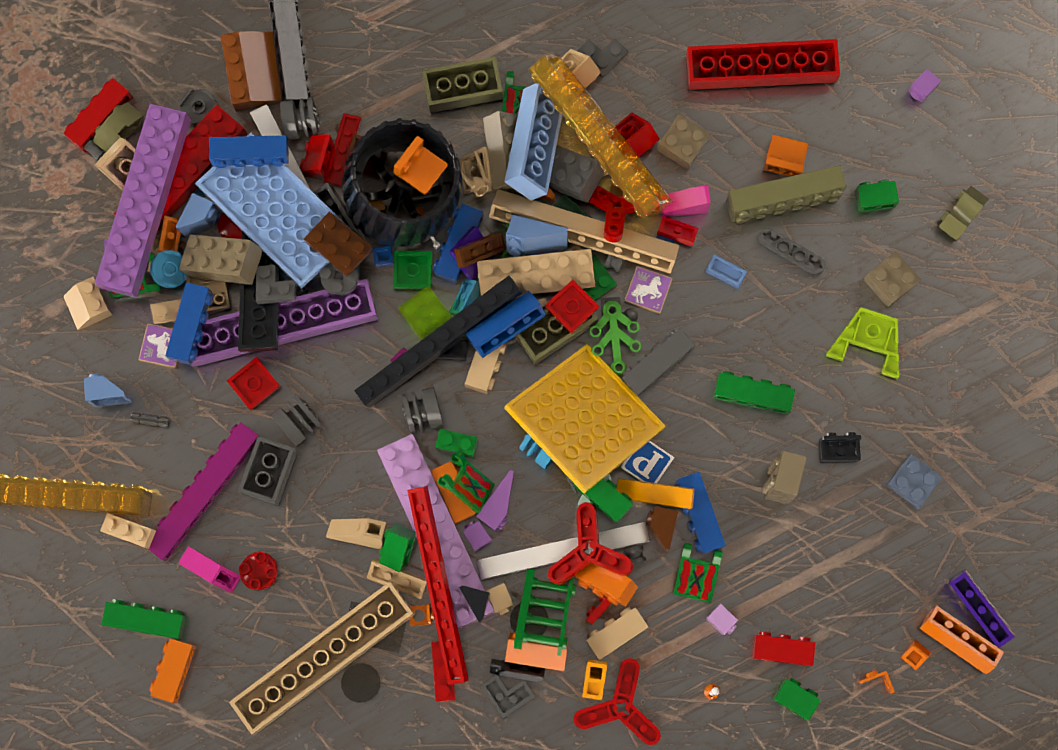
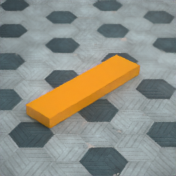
M623 478L617 479V491L621 494L623 492L626 493L633 501L687 509L693 508L695 490L693 488Z

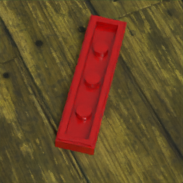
M343 113L324 184L329 183L334 187H343L344 165L353 134L358 135L362 121L361 117Z

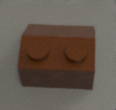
M655 506L653 511H649L646 524H650L649 531L662 552L668 553L678 511Z

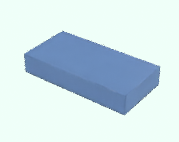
M715 254L705 270L706 273L739 289L748 272Z

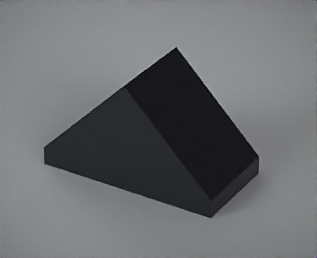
M463 585L459 588L478 622H483L490 593Z

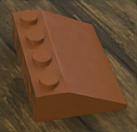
M238 31L220 35L231 101L235 111L259 108L266 104L267 106L280 104L281 93L272 32Z

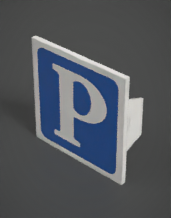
M649 441L625 460L621 468L640 481L657 483L675 457Z

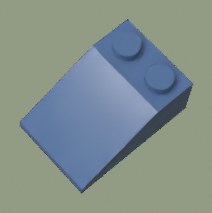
M512 215L506 233L507 253L519 257L567 251L568 228Z

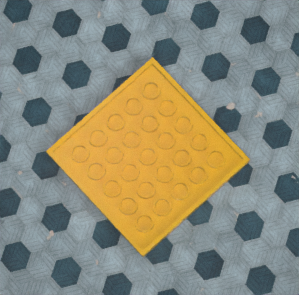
M588 344L505 406V410L584 494L666 427L599 356L592 354V348Z

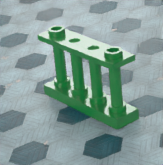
M527 569L514 648L522 649V644L527 643V641L558 646L557 656H561L562 649L566 650L568 638L564 637L570 597L575 596L576 584H573L574 577L569 579V585H557L552 582L538 580V578L534 577L535 570ZM540 588L567 593L566 603L535 598V595H531L532 589ZM533 605L564 610L563 620L531 615L532 613H528V610ZM530 623L561 628L560 638L528 633V631H525L526 624L530 625Z

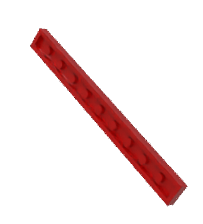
M428 486L407 490L447 681L448 684L464 683L469 681Z

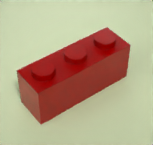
M759 631V635H754L752 659L811 667L814 664L816 642H810L811 638L799 637V640L791 639V635L786 634L772 637L770 632Z

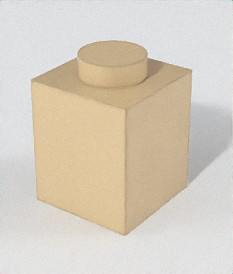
M504 583L486 590V592L490 593L489 599L495 613L499 612L500 615L511 611L510 607H513V603Z

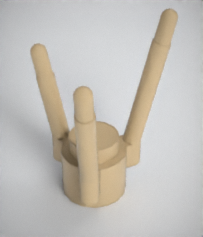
M474 151L482 178L476 176L470 180L463 172L462 178L475 195L480 197L487 193L489 189L487 183H489V180L485 175L478 152Z

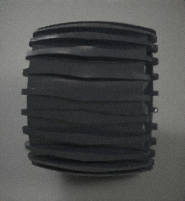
M397 118L390 122L384 121L379 126L368 130L365 136H362L356 142L353 150L350 152L342 177L343 200L346 203V210L350 218H353L355 226L365 233L367 238L377 241L380 245L385 244L393 246V248L405 246L409 248L418 243L422 244L441 232L456 211L462 187V172L458 155L455 154L451 142L446 140L443 133L433 129L428 123L423 124L417 122L416 119L402 120V118ZM418 136L424 140L423 147L446 162L448 167L440 176L439 184L432 187L424 195L394 174V171L391 176L384 168L380 155L388 152H405ZM370 160L377 174L387 185L386 189L382 191L364 192L362 175ZM441 195L434 208L423 216L417 212L412 203V198H428ZM392 198L386 214L370 204V202ZM400 201L411 219L394 217Z

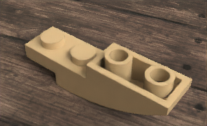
M227 289L212 292L213 302L211 305H208V315L230 308ZM181 299L150 304L154 325L172 321L175 323Z

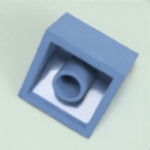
M192 193L176 228L185 238H188L190 234H200L211 230L218 223L220 212L212 201Z
M99 373L90 374L88 378H83L85 401L94 407L133 402L132 397Z

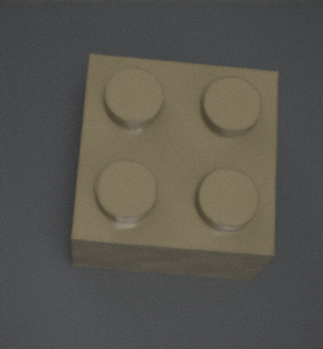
M679 114L658 143L657 151L686 170H689L708 143L710 133Z
M895 251L871 270L863 280L886 307L889 308L915 287L921 279L900 254Z

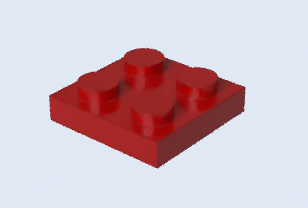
M572 279L545 304V308L572 334L599 309V305Z
M257 357L226 380L251 411L281 387Z

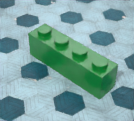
M723 371L717 377L713 398L789 415L792 409L795 389H792L788 384H780L778 386L772 384V381L761 379L760 382L753 380L751 376L742 375V377L734 376L733 372Z
M113 599L112 603L106 602L101 622L103 626L182 640L187 616L181 615L182 611L170 609V612L167 613L162 612L163 608L151 606L150 609H144V604L133 602L131 606L124 605L125 601Z

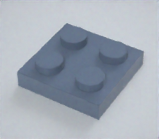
M910 454L888 482L887 486L919 509L942 477Z

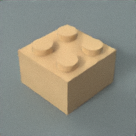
M119 138L96 162L95 166L123 191L136 149L127 140Z

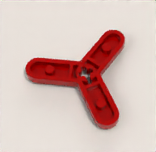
M597 185L588 202L607 212L603 235L608 242L616 243L623 237L625 215L658 206L661 195L655 189H647L618 197Z
M589 502L580 504L576 513L578 546L550 567L548 571L549 580L554 584L562 585L590 563L620 576L629 575L634 567L632 560L626 555L599 544L597 508ZM589 545L593 549V551L590 552V555L585 553V550H588Z
M628 658L621 663L613 700L581 709L575 713L573 719L579 729H588L619 719L645 744L655 745L659 742L661 737L660 730L633 705L640 671L639 663L636 660ZM624 702L626 704L625 709L630 715H626L622 711L618 713L616 711L618 709L616 704Z

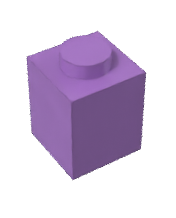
M926 69L913 82L908 91L914 99L923 102L938 87L941 80Z
M473 520L464 526L465 530H463V533L475 552L492 543L479 521L475 523Z

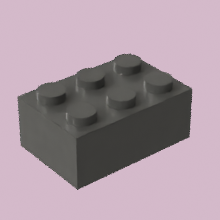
M557 145L549 188L588 203L605 170L598 160Z
M258 436L238 492L278 506L298 451L293 447Z

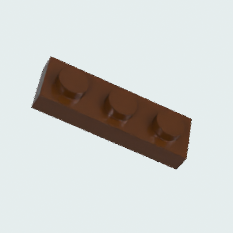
M497 231L454 249L458 268L467 267L506 250L503 233Z

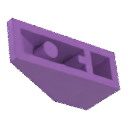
M511 469L476 516L479 521L495 532L498 529L502 530L508 522L506 517L514 478V471Z

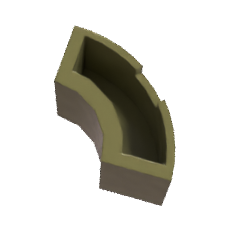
M128 102L121 106L117 105L104 123L96 128L93 142L107 152L119 138L127 140L137 131L144 115Z
M972 186L967 191L963 189L956 197L959 201L951 211L946 210L940 218L942 223L939 227L956 240H958L989 200V198Z

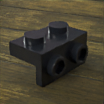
M847 432L840 436H837L836 433H825V436L820 438L821 462L861 461V435H856L855 432Z

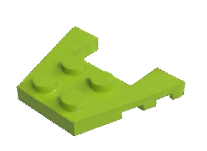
M861 307L829 349L826 357L843 361L848 344L850 343L886 355L881 374L898 379L900 376L898 364V319Z

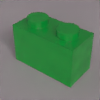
M883 179L873 184L871 182H862L855 189L858 212L895 208L899 203L896 182L889 181V179Z
M439 429L435 448L437 451L455 455L458 451H461L465 457L474 459L478 437Z
M398 523L394 524L391 528H387L384 533L385 542L379 552V555H381L379 563L400 573L409 564L416 531Z
M790 678V680L784 679L773 700L806 721H809L821 702V699L817 698L818 693L809 688L807 691L800 687L801 683L793 678Z

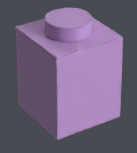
M719 604L706 618L722 635L726 633L730 635L737 628L735 623L738 620L722 604Z

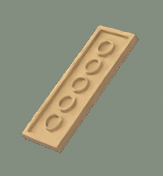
M591 249L477 262L481 296L507 276L514 280L523 294L527 291H530L532 294L560 291L572 279L581 288L595 287Z

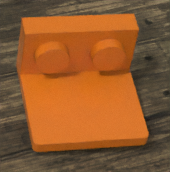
M772 135L763 170L788 177L802 174L808 143Z
M417 136L394 165V174L426 195L448 167V164L424 148V140Z

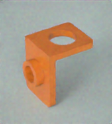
M431 604L410 606L414 612L422 610L425 614L424 619L419 622L411 617L409 619L410 626L432 625V620L435 619Z
M877 670L866 673V678L859 680L860 684L882 676L888 693H895L887 671L878 673Z

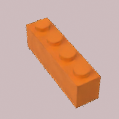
M938 606L928 613L919 628L986 675L997 666L1004 654V651Z

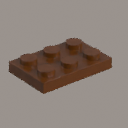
M330 211L304 238V242L346 277L373 250L372 246Z

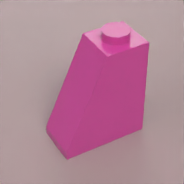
M708 185L661 195V199L658 202V212L662 213V217L666 216L669 218L707 214L711 203Z
M189 546L182 554L178 563L230 593L233 592L240 580V575Z

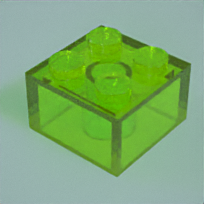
M429 285L398 307L399 313L420 341L452 318Z

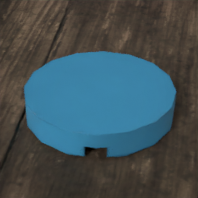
M165 250L158 253L152 259L150 273L153 280L159 286L175 288L187 279L188 275L179 270L183 255L174 250Z

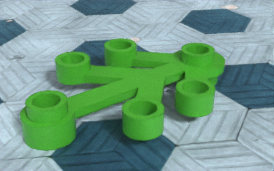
M608 301L602 308L603 316L595 326L590 328L589 333L592 337L600 336L601 329L608 321L610 329L600 342L592 347L591 351L594 356H601L604 348L611 340L614 361L611 363L610 368L617 375H621L626 370V364L621 359L619 339L626 343L633 352L640 351L642 345L639 341L633 340L619 329L617 320L626 325L631 333H636L639 330V324L631 321L621 313L622 309L618 302ZM610 307L615 308L616 311L614 314H611L609 312ZM632 323L637 326L635 331L630 329ZM593 328H597L599 330V333L597 335L592 334ZM635 342L639 345L637 350L632 348V344ZM596 347L601 349L600 354H595L594 349ZM617 364L622 365L621 371L615 369Z

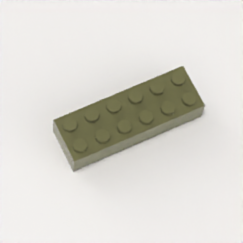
M841 165L730 190L726 204L731 223L737 221L739 224L748 221L749 218H764L766 214L773 213L778 215L784 213V210L792 209V211H795L809 204L810 206H817L822 201H837L847 185Z

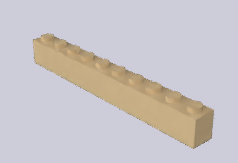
M499 189L494 197L489 218L509 224L512 215L568 228V242L670 274L680 246L625 228L622 239L619 242L611 243L604 238L605 222L535 200L531 201L528 198Z

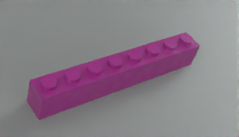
M242 422L232 427L230 430L231 435L228 439H224L219 444V450L215 455H211L206 461L207 465L203 471H198L192 485H188L183 490L182 498L179 501H175L169 510L171 512L167 517L164 516L158 522V528L148 550L161 560L167 561L252 452L259 435Z

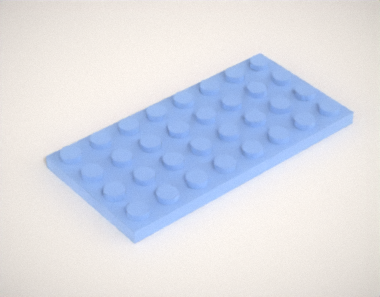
M265 164L262 167L253 165L235 167L234 165H229L224 168L213 166L195 183L301 289L329 263L304 242V238L329 211L340 221L342 220L285 165L274 166L272 164Z

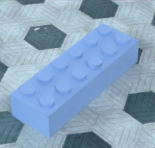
M540 82L523 89L504 181L531 201L548 193L565 103L563 99Z

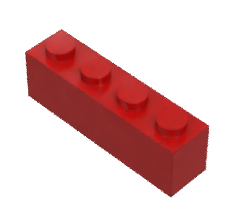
M112 78L103 85L98 95L91 98L90 104L78 113L74 122L67 125L63 134L85 153L87 150L84 149V146L88 141L94 139L96 128L104 123L117 105L121 106L127 102L129 103L133 96L125 87Z

